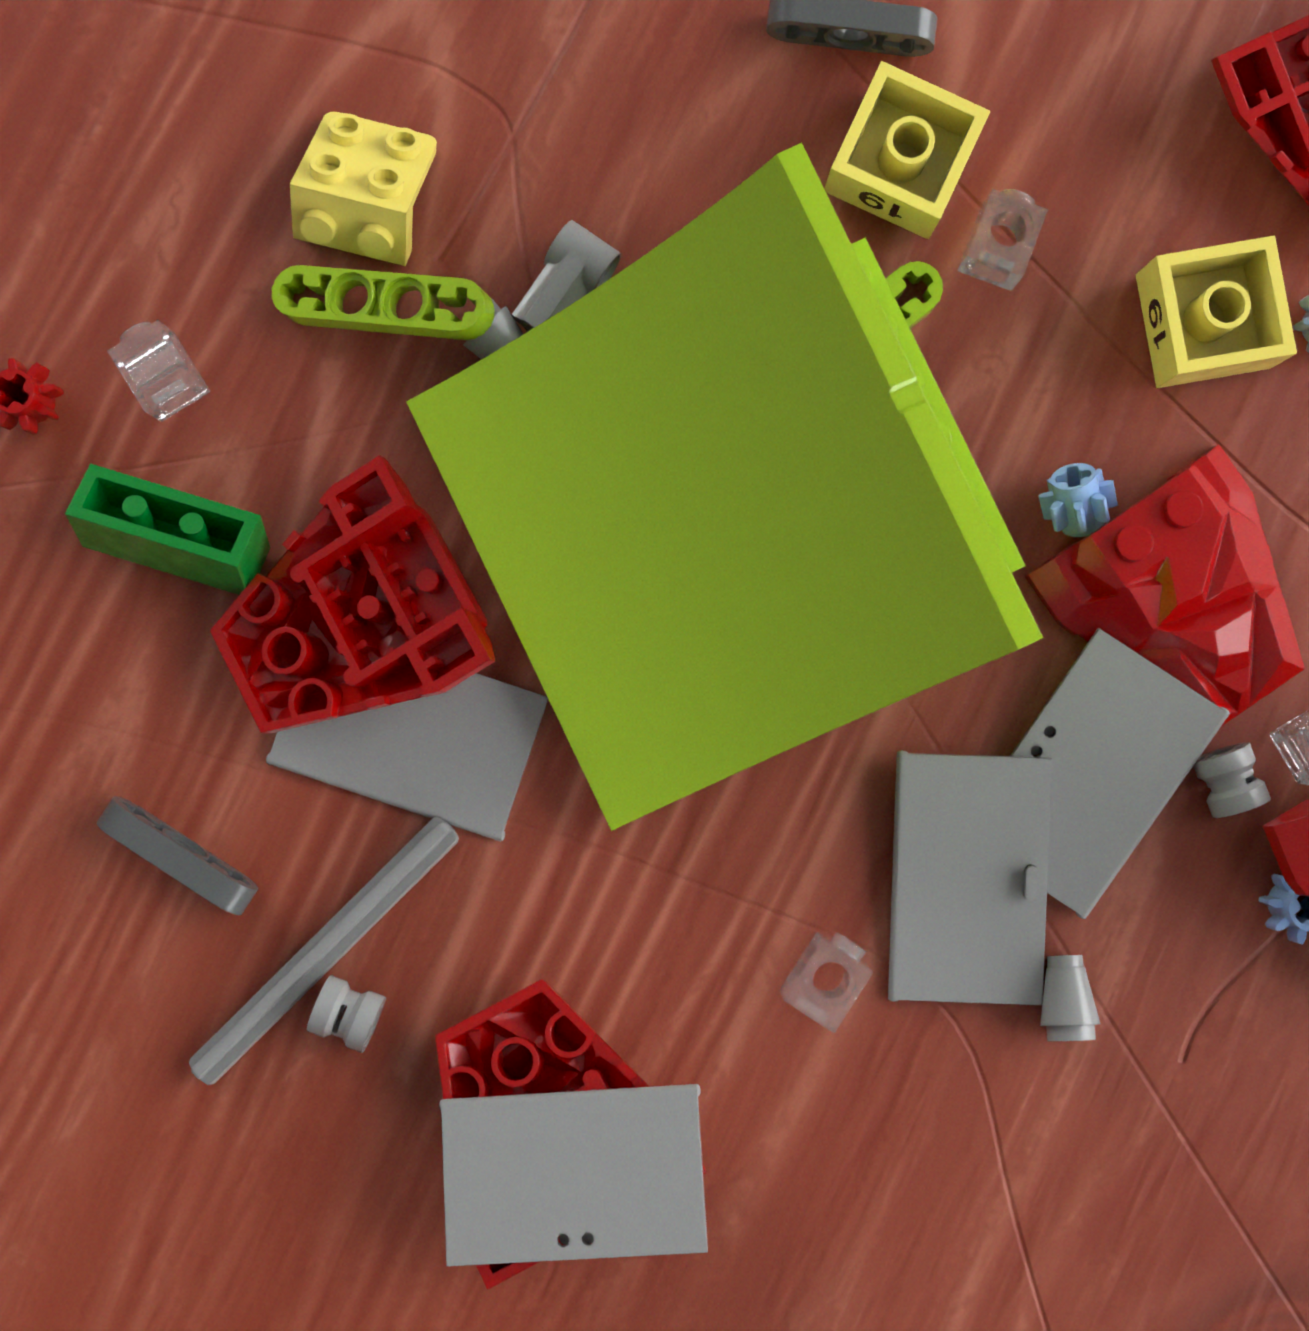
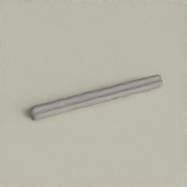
M440 817L433 818L190 1058L189 1065L194 1076L207 1085L215 1084L458 843L459 837L453 827Z

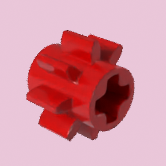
M14 358L8 359V369L0 372L1 427L11 430L19 421L24 431L35 435L38 433V423L48 418L52 420L59 419L58 414L54 411L55 398L63 395L64 390L54 384L44 383L49 377L50 370L36 362L27 372L23 363ZM22 390L29 394L24 404L17 398Z

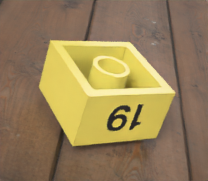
M881 61L830 169L824 189L826 193L929 240L944 213L991 111Z
M1275 235L1158 255L1136 274L1156 388L1271 369L1297 354Z

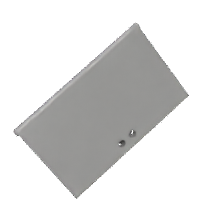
M1099 628L1010 755L1052 758L1047 893L1074 910L1077 916L1082 919L1087 918L1230 714L1229 710L1225 707L1215 705Z
M476 673L442 694L392 704L391 706L366 710L331 720L279 731L276 734L271 752L266 757V763L431 819L440 817L451 826L502 842L505 838L504 830L549 699L548 697Z
M903 750L897 752L888 1000L892 1002L911 1000L1042 1005L1052 758L908 753Z
M699 1084L440 1100L446 1266L708 1253L698 1100L701 1092Z

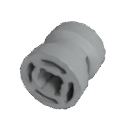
M1250 742L1226 746L1201 755L1193 766L1198 779L1206 782L1207 787L1211 788L1206 801L1213 818L1227 817L1246 812L1271 800L1265 781L1253 776V765L1256 757Z
M330 975L315 1002L306 1030L323 1038L331 1034L342 1038L347 1048L363 1053L377 1026L386 997L370 990L359 993L350 989L348 981ZM347 1006L346 1011H345V1013H344V1015H343V1018L341 1019L342 1014H343V1012H344V1010H345V1007Z

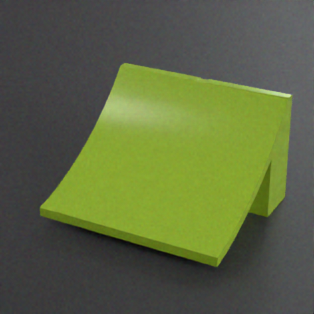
M802 142L776 154L754 174L697 218L579 300L487 357L406 401L611 831L784 751L934 685L1015 652L1043 638L1012 572L1026 566L866 237L853 244L850 243Z

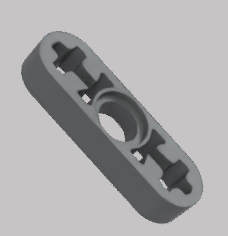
M770 0L766 31L771 37L789 43L916 57L927 55L934 50L938 18L934 12L922 7L867 0Z
M114 796L96 822L98 827L107 835L227 912L242 915L258 891V886L246 875L129 800Z

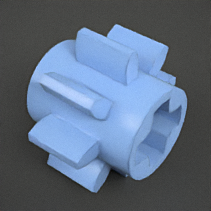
M1085 463L1068 464L1056 470L1051 478L1047 480L1049 492L1039 494L1044 520L1052 519L1054 531L1059 532L1062 530L1064 534L1072 537L1088 536L1103 526L1105 522L1108 523L1110 521L1108 509L1118 506L1114 481H1104L1102 469L1098 468L1095 470L1093 466Z
M1273 874L1271 878L1275 886L1271 889L1268 896H1260L1258 900L1268 905L1272 915L1265 925L1267 928L1275 931H1281L1288 927V940L1304 944L1307 931H1309V896H1306L1299 903L1297 898L1300 895L1295 894L1286 883L1284 877ZM1300 908L1304 911L1301 916L1295 915Z

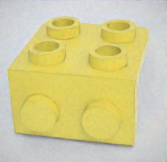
M340 112L325 114L290 182L293 238L406 266L412 252L413 205L436 155V139L431 135L416 132L409 128H400L360 118L353 114Z

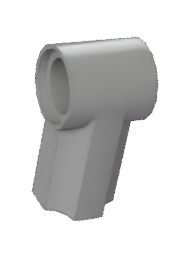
M569 221L552 242L544 259L546 266L512 313L515 321L523 326L526 331H530L609 280L619 264L622 253L575 221Z

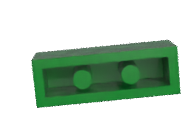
M91 463L65 512V516L82 547L238 595L241 594L257 573H260L271 548L261 516Z

